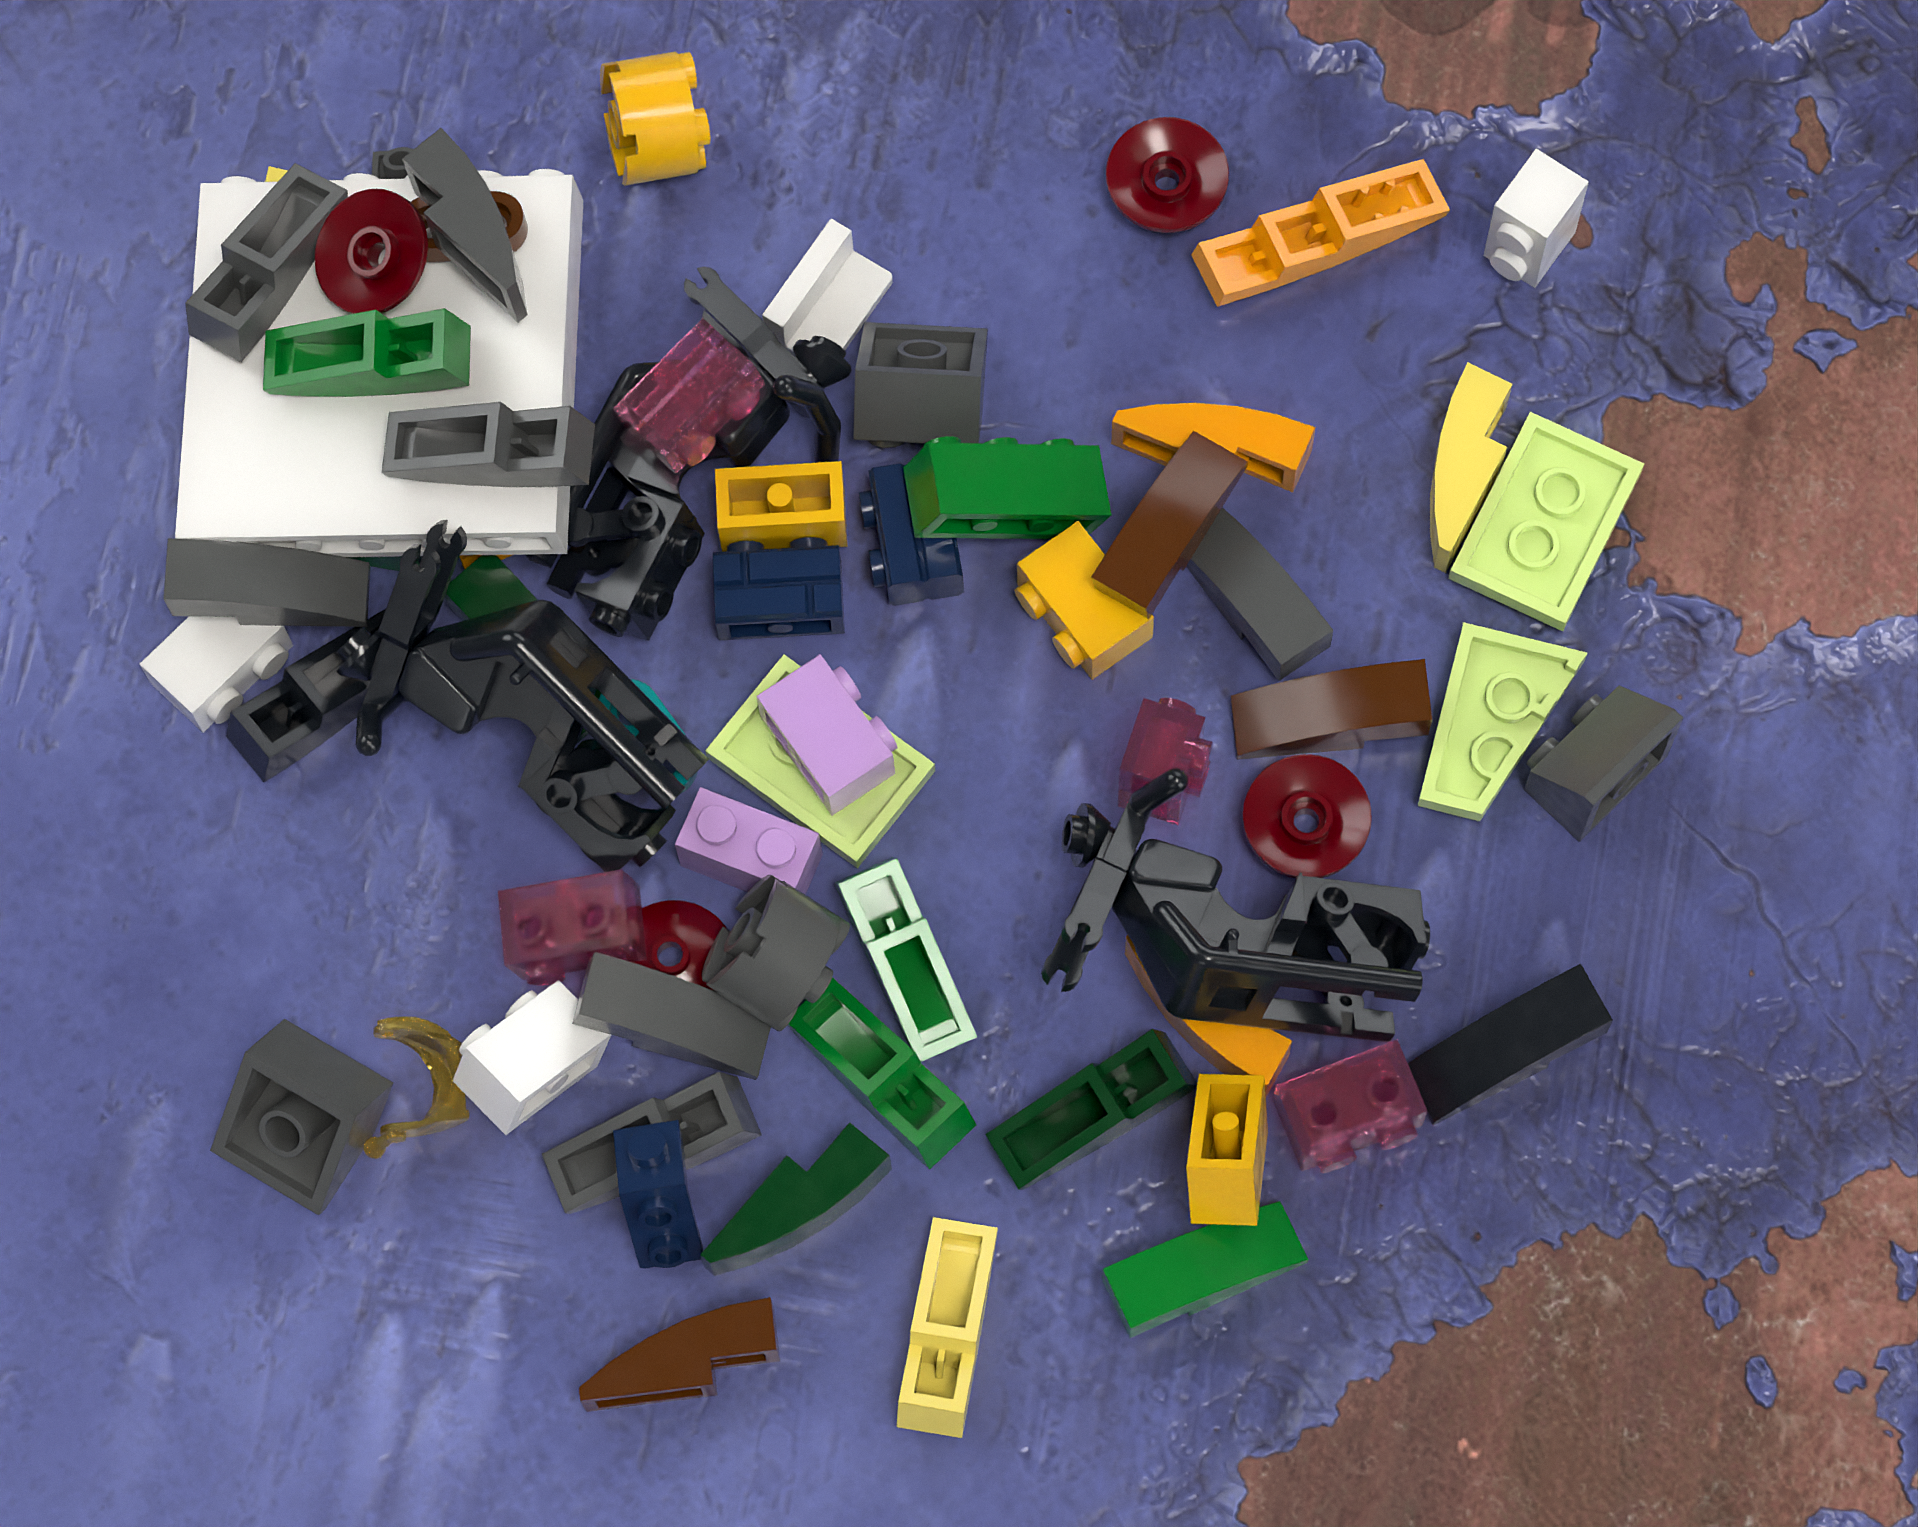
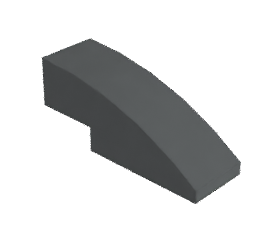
M439 128L402 158L414 193L430 207L424 212L434 243L446 257L519 323L528 315L524 286L502 215L486 182L466 153L442 128Z
M294 163L221 244L223 261L185 302L189 335L242 362L278 317L315 260V248L320 230L331 211L348 197L347 189Z
M502 402L389 412L381 473L392 478L468 486L560 487L589 485L595 424L571 406L513 411Z
M1222 507L1186 567L1239 638L1242 640L1246 637L1280 681L1331 647L1333 629L1283 567L1239 521Z
M168 538L163 599L172 616L236 617L240 625L367 627L371 567L369 562L296 548L245 542Z
M594 952L588 962L572 1022L574 1025L632 1040L631 1046L753 1080H757L771 1028L711 989L598 952Z
M717 1072L664 1100L653 1097L542 1153L564 1212L572 1214L620 1197L613 1130L679 1120L683 1136L686 1170L762 1136L739 1078L723 1072Z

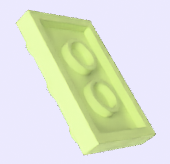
M1530 412L1450 570L1448 579L1560 631H1564L1642 473L1644 463Z
M783 654L705 750L706 756L710 761L797 825L819 833L820 841L858 869L934 774L935 763L890 731L898 747L892 751L895 774L831 816L760 716L756 696L801 667ZM863 712L868 721L872 719L869 715Z

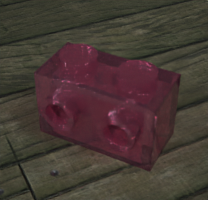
M1143 698L1119 768L1118 807L1125 809L1135 790L1167 770L1179 768L1188 776V786L1182 793L1154 809L1150 817L1179 825L1188 795L1200 798L1211 764L1209 757L1213 742L1203 739L1206 717L1197 715L1194 707L1177 699L1160 698L1159 702Z
M622 869L498 891L504 966L521 979L527 980V983L530 985H551L558 980L560 982L564 981L565 973L586 970L594 952L629 962L647 959L640 885Z
M1398 1040L1275 1085L1273 1103L1301 1171L1315 1166L1319 1167L1321 1173L1340 1169L1357 1159L1355 1151L1376 1143L1380 1144L1382 1150L1403 1145L1418 1136L1416 1128L1423 1126L1427 1114V1108Z

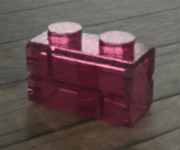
M701 319L613 410L631 434L650 449L670 470L677 473L686 463L689 466H694L706 458L715 445L716 438L714 435L731 418L735 421L741 420L754 409L761 395L758 390L765 383L753 363L705 319Z

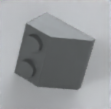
M865 322L855 368L853 439L868 440L872 445L885 448L897 447L905 442L926 443L932 439L945 436L958 437L962 443H979L983 412L988 328Z
M1620 685L1604 700L1598 694H1595L1572 717L1571 722L1576 727L1560 743L1554 737H1550L1529 758L1526 764L1532 770L1529 773L1524 791L1580 842L1668 756L1683 717L1675 709Z
M283 1019L245 1051L210 1151L315 1214L320 1215L327 1208L375 1133L393 1082L288 1020Z

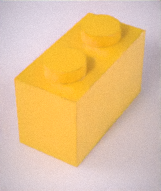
M841 461L715 469L717 528L722 552L727 551L729 544L738 541L760 542L764 545V549L790 548L789 544L791 541L805 537L824 539L827 541V546L839 545V547H848L845 487Z
M1077 521L1017 563V584L1019 587L1014 591L1017 599L1029 616L1034 620L1043 617L1056 633L1052 637V641L1063 660L1073 669L1081 665L1091 680H1093L1153 638L1154 616L1151 615L1150 619H1147L1094 588L1091 576L1105 554L1081 523Z
M1198 1075L1186 1165L1191 1224L1257 1226L1268 1137L1264 1075Z

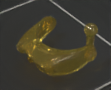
M404 1016L378 1020L377 1026L373 1028L374 1037L396 1040L416 1051L430 1070L434 1093L432 1106L423 1120L385 1124L380 1127V1137H370L366 1140L363 1149L365 1154L372 1159L382 1157L386 1147L392 1143L406 1141L407 1137H418L445 1131L468 1121L470 1118L469 1110H466L465 1093L453 1082L463 1056L459 1052L462 1043L453 1038L442 1027L425 1019Z

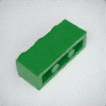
M945 436L926 442L924 447L903 467L915 538L1052 539L1077 521L1081 523L1090 535L1112 516L1099 445H1074L1073 440L1066 438L1053 439L1042 444H1018L1017 439L1010 437L996 438L985 443H962L958 437Z

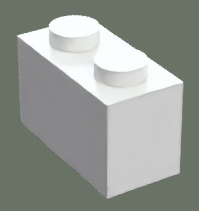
M1535 149L1494 205L1483 256L1490 259L1492 267L1505 278L1512 281H1519L1521 279L1535 288L1575 234L1589 181L1538 149Z
M189 616L140 663V666L150 683L204 733L214 722L221 724L228 720L231 711L241 706L243 702L242 695L259 678L266 680L276 674L287 661L289 656L288 650L294 645L284 626L240 625L236 617Z
M559 980L538 995L533 990L522 995L506 1013V1019L493 1028L488 1024L478 1027L465 1039L459 1048V1052L463 1056L453 1082L505 1135L598 1066L611 1037L610 1034L572 1024L578 999Z

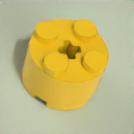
M674 51L601 64V95L613 93L614 100L608 101V113L603 114L614 166L618 176L623 175L622 184L627 186L698 173V170L705 169L706 156L704 145L710 144V129L705 109H694L690 89L697 88V76L691 53L678 54Z

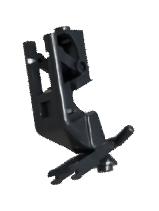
M710 267L697 268L707 284L705 288L699 289L696 283L686 278L684 290L691 302L700 305L704 309L702 319L709 333L718 336L739 358L708 361L635 363L625 368L617 379L594 423L595 430L589 485L570 486L568 546L571 547L567 550V554L561 555L546 584L553 592L567 599H572L574 593H576L590 613L589 621L598 629L616 637H623L624 633L627 632L642 639L650 640L658 622L662 621L668 614L673 602L674 592L687 567L694 563L700 552L702 538L705 533L697 522L695 515L681 499L679 492L681 480L689 469L699 463L719 458H726L735 468L749 467L787 422L790 416V408L787 402L802 416L810 418L816 427L815 463L839 460L841 421L823 389L850 375L852 370L850 364L844 359L846 355L845 350L828 338L813 336L811 341L798 340L793 346L794 356L778 341L776 335L766 323L727 287L717 272ZM606 466L607 470L603 475L596 491L594 492L587 508L583 509L604 467ZM630 490L636 497L631 499L623 509H619ZM634 537V538H626V539H618V540H609V541H608V539ZM525 554L529 561L548 568H552L558 554ZM611 568H618L609 577L595 583H580L585 572L589 575H601Z
M448 520L439 521L427 533V545L420 565L417 564V559L420 557L422 544H414L403 553L400 559V571L380 628L371 635L362 627L335 653L344 662L336 670L340 676L370 681L362 707L357 713L355 744L357 750L364 756L377 754L382 744L383 722L402 703L408 701L457 734L468 733L480 721L495 717L520 720L530 727L536 736V740L518 787H521L535 801L537 806L546 815L550 816L580 846L584 854L596 862L610 878L630 860L640 868L666 843L667 840L659 832L676 812L671 803L685 789L663 763L668 760L686 780H689L709 759L560 607L550 601H531L472 619L434 628L429 633L441 609L459 556L467 545L466 532L462 526L456 530L450 539V544L446 543L443 535L447 531ZM596 689L639 731L636 737L594 695ZM584 728L594 739L584 740L575 748ZM643 788L662 808L658 810L640 808L622 800L615 793L632 795Z
M1179 768L1169 769L1135 790L1115 828L1111 827V822L1089 803H1081L1076 815H1067L1062 830L1063 852L1071 854L1074 867L1084 868L1093 859L1094 861L1062 926L1052 954L1047 957L1042 966V979L1047 985L1054 978L1057 970H1062L1066 975L1062 982L1061 992L1070 991L1077 986L1082 977V966L1089 951L1095 949L1103 935L1102 927L1112 907L1113 912L1117 915L1133 942L1136 953L1162 1004L1170 1014L1181 1019L1390 1042L1395 1035L1393 1012L1365 1009L1362 997L1364 991H1374V997L1411 1002H1415L1420 995L1423 976L1421 971L1412 970L1418 958L1423 959L1430 943V926L1423 917L1420 890L1303 876L1302 872H1300L1290 890L1284 896L1274 916L1264 920H1253L1242 916L1225 902L1216 887L1223 871L1221 863L1216 858L1157 839L1145 840L1137 850L1145 830V825L1152 811L1182 793L1188 786V776ZM1328 946L1339 947L1347 962L1334 961L1328 951ZM1282 986L1321 991L1325 999L1324 1004L1279 999L1274 998L1279 987Z

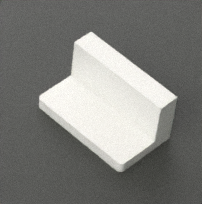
M830 219L762 314L763 321L776 335L778 341L794 356L793 346L798 340L811 341L813 336L828 338L846 350L892 285V274L853 250L852 230Z

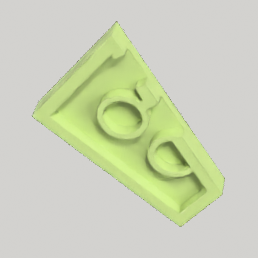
M1463 622L1418 806L1481 821L1585 662L1588 653Z

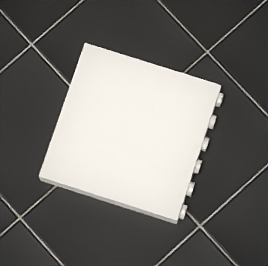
M552 169L534 170L529 173V176H502L493 171H478L490 191L505 192L518 200L527 221L528 233L526 240L514 252L523 281L528 313L519 323L452 261L426 262L422 276L411 294L393 309L382 313L387 318H395L446 308L471 326L469 386L430 392L382 396L310 397L271 395L263 390L265 334L242 362L190 336L175 539L256 543L296 548L341 557L402 556L414 544H422L420 556H423L427 545V533L430 528L441 520H448L447 531L443 535L446 543L450 544V539L460 526L466 532L467 545L460 555L567 554L570 486H468L387 477L381 472L389 412L502 402L513 411L571 406L574 408L583 198L573 175H565L560 171ZM356 173L344 177V180H329L347 189L348 197L362 190L377 188L397 193L410 202L418 198L414 193L408 175L405 179H379L373 175ZM232 176L224 178L221 183H201L193 293L223 261L221 244L277 182H256L247 177ZM426 229L427 237L433 238L430 229ZM385 249L380 253L379 264L384 258ZM314 260L296 291L268 330L353 313L339 308L325 295L316 275Z

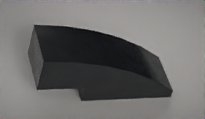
M386 608L367 619V627L364 628L371 635L380 628ZM354 627L286 667L281 682L231 711L226 737L263 782H266L303 758L357 718V713L362 707L370 681L340 676L336 670L344 662L335 653L362 627Z
M1579 964L1476 1020L1404 1065L1402 1070L1434 1126L1548 1068L1550 1061L1606 1034L1613 1019L1583 966Z

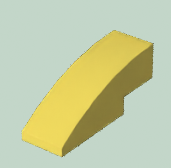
M1467 362L1450 400L1440 434L1430 492V538L1434 568L1444 573L1448 570L1502 468L1507 446L1490 439L1507 408L1512 383Z
M933 1217L898 1400V1428L958 1438L963 1436L998 1232L997 1227Z

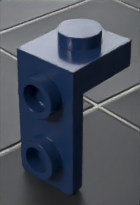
M679 1120L613 1130L619 1196L639 1267L644 1269L652 1267L672 1268L684 1262L700 1260L703 1244L688 1190L683 1136Z

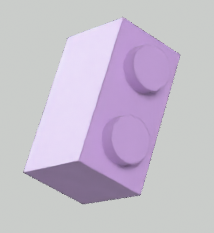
M821 654L756 696L761 718L831 816L895 774L892 751L898 747L892 734L879 717L875 716L868 721L855 703L861 699V694L849 674L841 666L832 671Z
M702 787L699 788L675 842L680 866L746 892L763 877L773 875L806 895L823 856L819 833Z

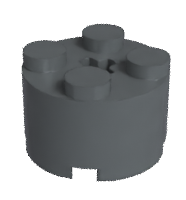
M767 875L759 880L736 906L735 909L742 913V916L735 923L732 930L729 931L725 927H722L706 958L702 970V980L714 992L780 1032L792 1020L803 999L810 1003H815L825 992L833 976V970L825 965L830 956L836 952L845 940L850 929V923L785 881H781L773 875Z

